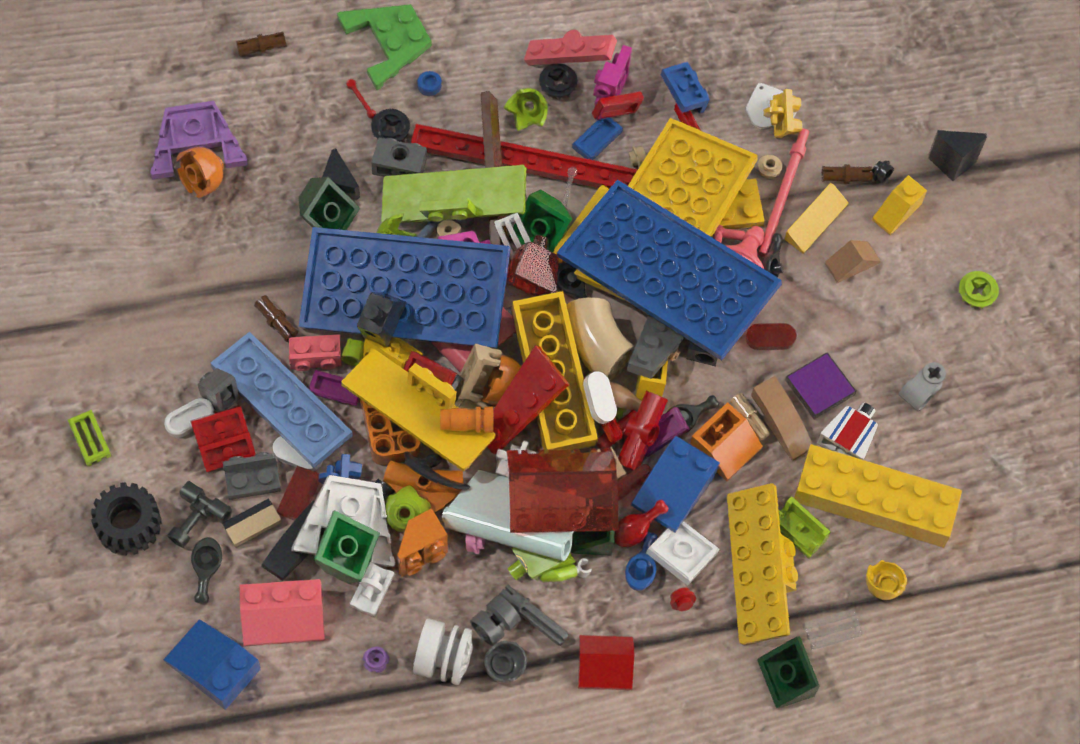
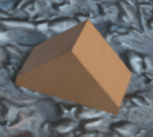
M850 240L825 261V265L837 283L880 264V259L869 242Z

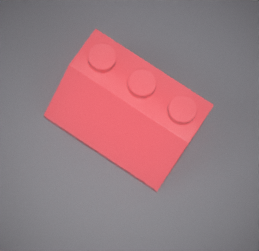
M321 579L239 585L244 646L325 640Z

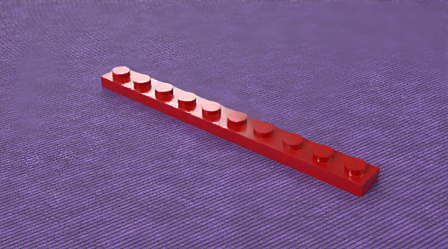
M421 124L415 125L411 143H417L422 147H426L427 153L485 164L483 137ZM500 141L502 167L524 165L526 173L595 188L604 185L610 189L617 180L628 186L638 170Z

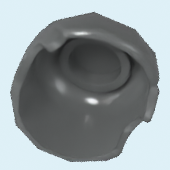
M500 641L487 651L484 658V667L487 675L495 682L509 683L518 679L524 673L527 663L524 649L516 642Z

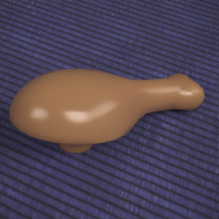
M610 382L616 409L622 408L638 411L642 401L623 385Z

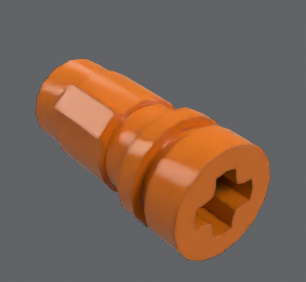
M476 406V409H440V430H476V433L484 430V433H493V406H484V409H480V406Z

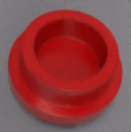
M679 588L670 595V605L673 610L687 611L692 608L696 601V596L689 588Z

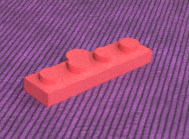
M570 30L563 38L530 40L524 61L527 65L607 61L612 58L617 39L613 34L582 37L579 31Z

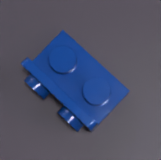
M685 62L662 69L660 75L681 112L697 109L699 114L703 113L710 100L709 95L701 86L697 73L692 70L689 63Z

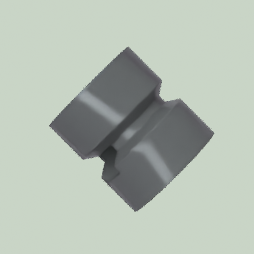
M500 595L494 597L486 605V611L480 610L470 620V624L475 632L491 646L497 644L504 637V630L510 631L521 621L514 607ZM491 617V619H492L498 626H496L489 618Z

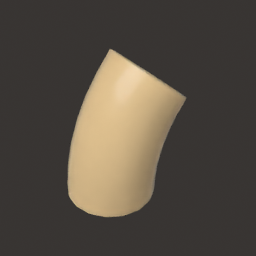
M588 297L569 302L566 306L579 357L591 373L596 371L602 372L611 382L627 365L635 347L623 336L617 327L612 315L611 305L608 301Z

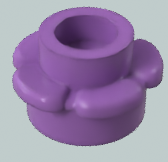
M381 647L370 648L363 655L364 667L370 672L375 671L379 673L384 671L386 664L390 660L388 653ZM374 658L379 659L378 662H374L373 660Z

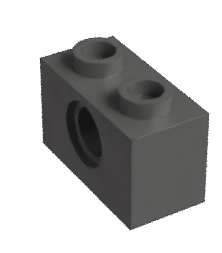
M378 138L371 162L372 175L384 177L423 173L427 161V148L417 143L398 142L393 138ZM402 157L404 160L399 161L396 158Z

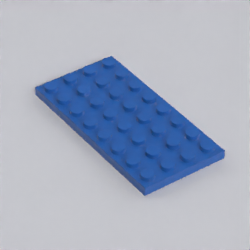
M619 180L612 185L557 252L558 258L721 361L782 285V280Z
M312 227L298 327L362 334L357 328V323L371 292H383L407 302L392 338L466 346L479 344L497 349L511 247Z

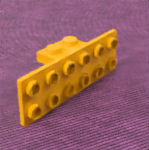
M372 349L342 380L344 388L462 471H466L495 438L494 432L484 433V430H480V433H476V430H440V409L458 408L455 406L456 391L449 383L440 381L429 369L422 368L416 363L407 372L377 350Z
M770 483L727 494L739 643L746 645L789 636L790 627L786 593L796 591L798 573L794 567L793 556L796 554L795 546L780 531L776 485Z

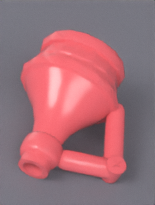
M721 225L717 227L712 238L722 243V238L743 240L737 245L726 246L764 269L762 262L757 256V248L762 245L764 240L762 228L753 226L744 232L742 230L723 228Z

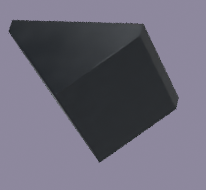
M937 130L928 159L954 181L977 162L987 139V133Z

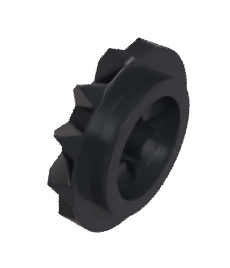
M561 63L551 64L540 73L539 84L542 92L545 91L549 97L556 96L558 99L562 96L569 97L571 92L576 90L577 75L568 65ZM561 76H563V84L559 83L558 86L555 87L554 80L557 81L559 78H561Z
M382 110L372 119L371 129L373 136L377 139L393 138L401 142L402 139L408 137L410 121L400 110ZM386 121L391 126H395V133L390 129L386 130Z

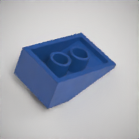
M675 436L632 501L631 506L642 513H646L655 506L658 500H663L669 510L666 514H661L654 520L676 533L713 481L720 462Z
M200 619L163 659L164 662L224 710L228 708L261 670L259 660Z

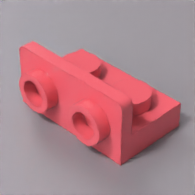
M340 334L290 337V369L297 371H308L310 368L331 370L342 366Z

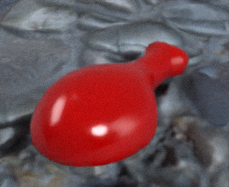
M658 500L655 506L646 513L630 514L621 518L614 527V542L624 548L641 543L648 533L650 523L659 515L666 514L669 510L668 506L663 500Z

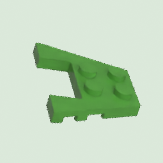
M411 4L337 13V19L346 35L369 26L383 50L387 61L367 68V74L376 90L382 88L384 82L390 77L394 78L399 74L401 68L407 63L411 64L432 46V41Z

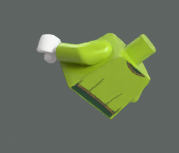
M512 547V550L519 560L508 567L509 573L516 581L528 573L532 579L540 580L543 583L561 582L577 576L585 578L592 571V569L585 571L581 568V565H585L588 562L585 558L581 559L575 566L573 563L576 561L571 553H569L565 561H561Z

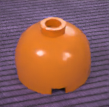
M199 146L180 152L177 156V161H180L181 165L177 169L179 178L190 194L194 190L197 194L196 197L200 198L217 190L223 181L224 168L223 161L210 149Z
M505 355L498 359L501 361L499 366L494 367L489 376L487 387L484 386L482 401L485 403L497 405L521 368V365L516 360Z

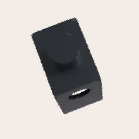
M371 292L357 323V328L365 338L388 347L407 302L383 292Z

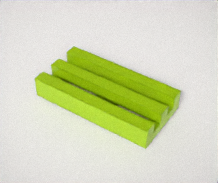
M92 410L68 419L87 467L92 465V462L97 461L98 463L102 461L104 457H112ZM90 418L103 451L98 452L84 419ZM80 421L94 455L88 456L75 423Z

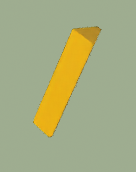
M830 183L787 230L784 240L804 254L847 207L848 201Z

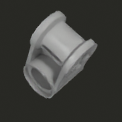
M936 362L927 364L914 378L904 385L899 392V396L915 410L920 411L942 387L943 380L946 377L945 368Z

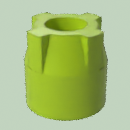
M349 338L344 347L341 360L347 365L357 366L363 358L364 342Z

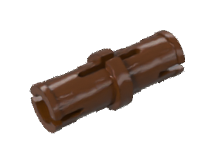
M283 31L264 36L258 34L257 37L236 41L239 56L261 52L262 54L266 53V50L287 46Z
M844 164L843 167L822 166L821 176L823 177L821 180L822 182L843 181L844 184H849L850 181L871 182L872 172L870 171H872V167H850V164Z
M267 295L261 296L263 303L258 299L254 306L267 319V324L271 328L274 327L284 338L285 342H289L290 335L296 337L298 330L285 318V313L282 310H278Z

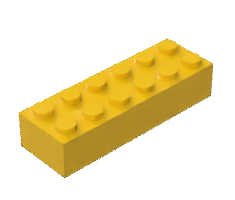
M563 291L513 301L511 312L523 363L534 346H540L570 384L536 416L544 455L548 456L595 446L598 437L583 386L584 378Z
M810 444L794 499L798 503L944 548L951 536L962 490Z

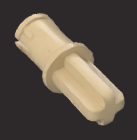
M743 393L734 396L729 403L747 419L759 441L767 438L770 432L758 417L759 411L754 410Z

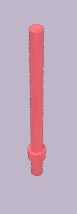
M802 128L796 143L791 147L789 153L791 158L763 236V243L758 251V255L765 257L769 252L772 237L776 232L800 159L804 158L806 152L805 144L809 135V130Z

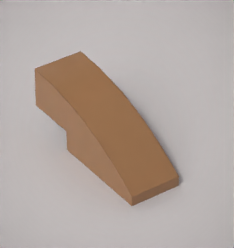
M773 376L755 386L751 397L765 415V423L791 461L806 454L812 441L800 416L777 378Z

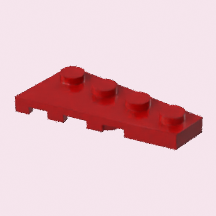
M534 346L493 409V432L495 433V438L487 446L493 454H496L498 449L502 450L570 385L540 346Z

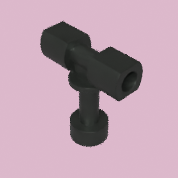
M187 481L179 493L181 498L191 504L189 507L192 512L180 528L173 527L167 534V537L177 546L184 548L190 541L188 533L200 518L207 519L208 516H211L220 523H223L231 516L232 509L217 498L211 500L205 496L203 489Z

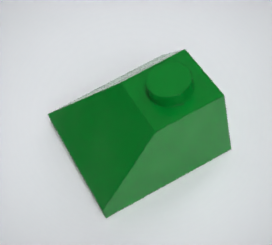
M540 189L529 194L525 202V213L519 214V217L532 245L534 239L543 243L542 250H535V253L550 262L552 261L553 251L565 235L572 217L561 201ZM515 222L513 229L519 242L527 247Z
M333 511L314 561L325 573L345 583L361 582L380 532L337 511Z

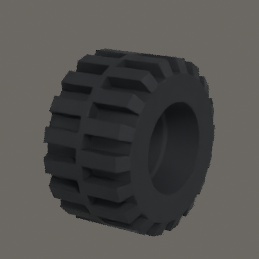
M126 482L120 483V487L117 488L115 485L109 486L110 491L106 492L103 490L100 493L101 499L96 498L93 503L95 508L91 509V516L93 518L91 522L98 539L105 548L109 547L110 551L115 554L118 550L121 555L127 556L128 551H132V554L135 555L139 554L138 549L140 548L144 551L149 548L148 543L154 544L157 540L155 534H160L161 531L159 524H162V518L155 498L151 493H148L146 488L142 486L139 489L135 483H131L130 487L127 486ZM133 509L141 513L139 521L130 528L119 529L112 526L113 519L121 511Z

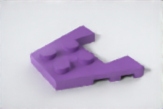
M214 101L165 108L158 147L154 154L155 160L153 167H151L152 180L173 177L174 170L171 154L180 153L198 146L205 148L222 146L226 168L248 165L246 155L239 147L238 141L231 133L227 122Z

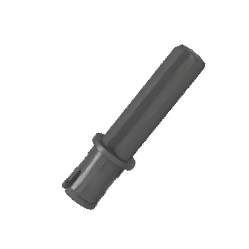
M509 584L505 586V589L503 588L499 595L506 599L519 615L557 645L565 642L568 633L529 602V598L525 599L511 588Z

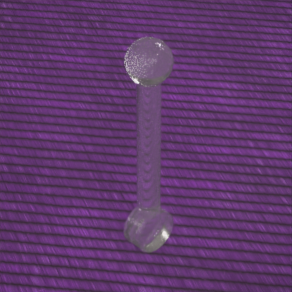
M574 167L568 169L569 178L562 203L565 208L567 207L573 178L577 175V169Z

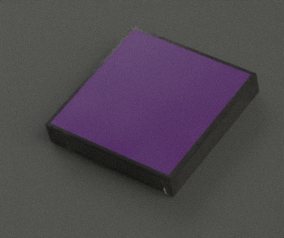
M828 352L785 377V381L813 419L818 418L855 396L857 392Z

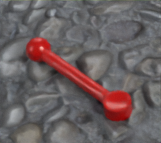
M354 79L347 80V88L353 90L366 109L368 118L373 119L376 111L369 107L356 88V81Z

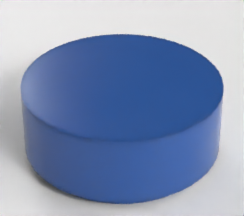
M426 71L418 77V90L423 95L434 96L440 92L442 81L439 74L433 71Z

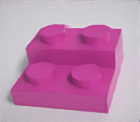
M623 45L620 54L615 53L612 63L606 61L603 69H598L594 80L596 85L593 91V96H596L595 106L599 98L621 95L630 71L632 47Z

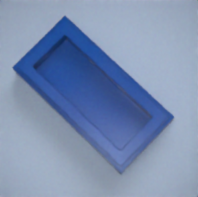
M612 118L599 119L572 144V148L585 159L593 160L623 132V127Z

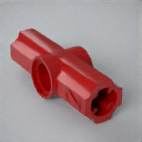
M649 391L645 392L636 416L630 418L625 428V436L627 438L618 457L621 465L639 471L648 447L652 446L658 438V423L668 399Z

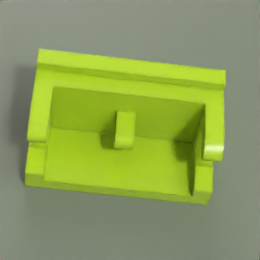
M792 496L786 501L783 509L779 510L781 534L790 539L794 546L807 558H810L827 541L830 531Z

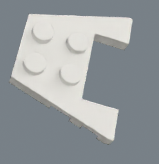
M332 475L327 476L291 551L315 555L318 550L321 527L326 528L332 512L337 511L380 532L369 563L394 567L395 560L390 546L391 538L386 523L387 515L381 484Z

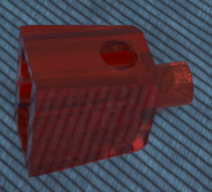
M536 235L533 243L527 242L516 250L508 267L506 283L535 297L542 294L556 293L559 258L557 254L547 250L548 238Z

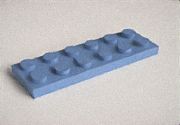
M250 332L211 362V367L214 370L218 368L235 377L239 395L313 468L318 466L353 436L352 431Z

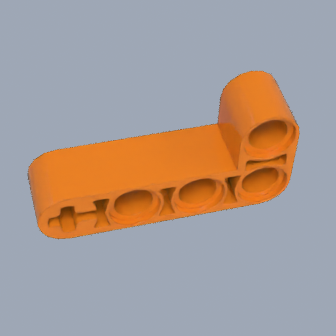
M360 399L373 461L379 465H388L390 460L398 463L405 462L404 453L406 451L417 458L420 453L421 441L405 430L392 432L390 419ZM375 423H381L385 427H383L382 429H375L372 427V425ZM406 442H411L415 447L407 449L402 445ZM383 446L387 447L389 451L387 453H380L376 449Z

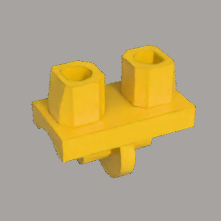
M785 89L782 93L774 95L773 100H770V107L763 110V116L770 118L771 125H774V138L781 139L786 135L797 134L802 130V121L793 118V112L800 110L801 98L793 96L790 89Z

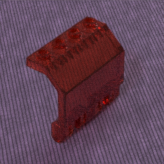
M591 448L590 452L581 453L580 449H574L573 453H571V449H547V453L544 450H538L537 454H528L527 450H521V454H518V450H506L509 478L510 533L618 530L617 469L612 448H600L599 452H597V448Z

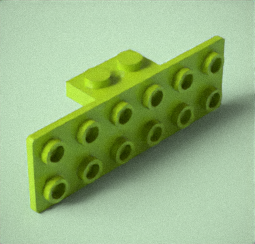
M524 165L384 176L381 222L400 213H403L401 223L438 222L449 219L464 220L466 218L513 215L515 213L524 214L526 167Z

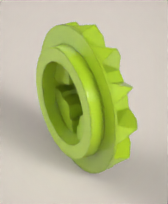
M972 271L962 277L958 293L961 294L962 301L969 303L971 308L976 306L983 309L986 306H991L997 299L999 287L996 280L988 273ZM974 286L977 289L985 286L982 295L980 293L972 294Z

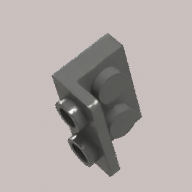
M261 452L257 453L254 457L248 458L236 456L223 462L229 500L281 492L277 461L274 453Z

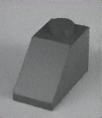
M218 368L212 373H206L197 384L200 395L210 401L217 412L230 408L240 399L235 377Z

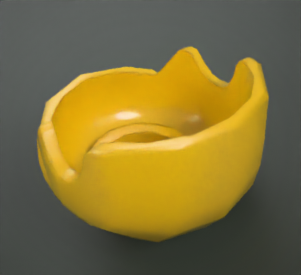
M881 560L874 566H868L866 584L869 592L876 598L890 600L904 592L907 578L904 570L897 564Z

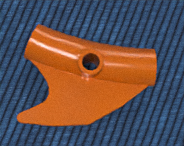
M390 460L383 478V482L387 483L395 493L411 485L419 497L431 503L434 513L446 507L463 490L433 482L416 473L407 465ZM432 469L443 477L463 483L462 470ZM422 482H427V483H428V484L425 485V486H421V485H420ZM407 508L401 509L400 512L403 517L410 516V511Z

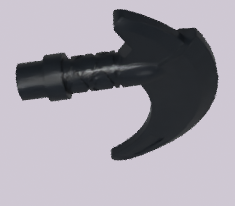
M408 451L404 453V463L421 476L455 489L466 490L470 488L468 484L450 480L430 469L441 463L442 458L440 455L431 454L426 458L419 459Z

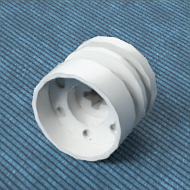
M426 619L417 647L413 674L431 678L436 667L441 668V681L445 682L451 670L453 671L452 684L459 685L462 676L467 671L472 653V629L465 628L462 638L458 639L459 626L455 625L450 636H446L445 622Z

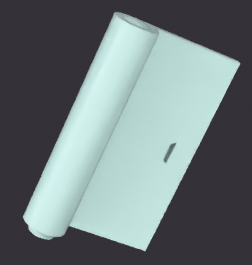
M478 470L467 483L470 485V488L463 489L450 506L444 509L442 521L445 523V527L451 530L565 561L571 550L572 534L592 508L593 501Z

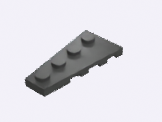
M649 315L628 363L627 371L652 379L667 362L671 353H675L680 343L684 339L686 340V338Z

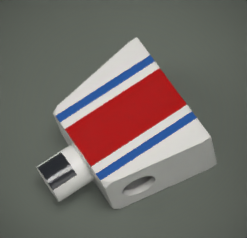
M862 403L857 411L850 406H846L821 432L817 443L826 449L864 460L878 426L875 421L871 420L875 409L867 403Z

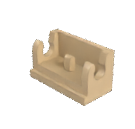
M474 344L460 373L463 379L456 387L458 399H468L476 402L482 400V395L474 394L473 392L483 393L484 386L494 367L499 366L501 362L498 360L502 356L501 350Z

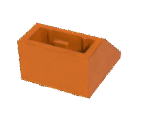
M728 402L692 435L690 445L720 462L717 473L726 481H729L763 447L747 419Z
M432 508L408 520L398 552V567L401 577L407 574L411 576L418 573L423 565L429 562L436 563L442 560L446 553H448V535Z

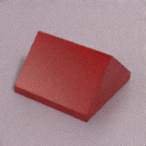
M579 635L578 689L632 690L635 656L633 637Z

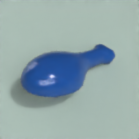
M647 533L642 550L627 563L625 571L626 581L630 588L635 591L646 589L656 576L655 561L646 554L648 548L658 539L655 533Z

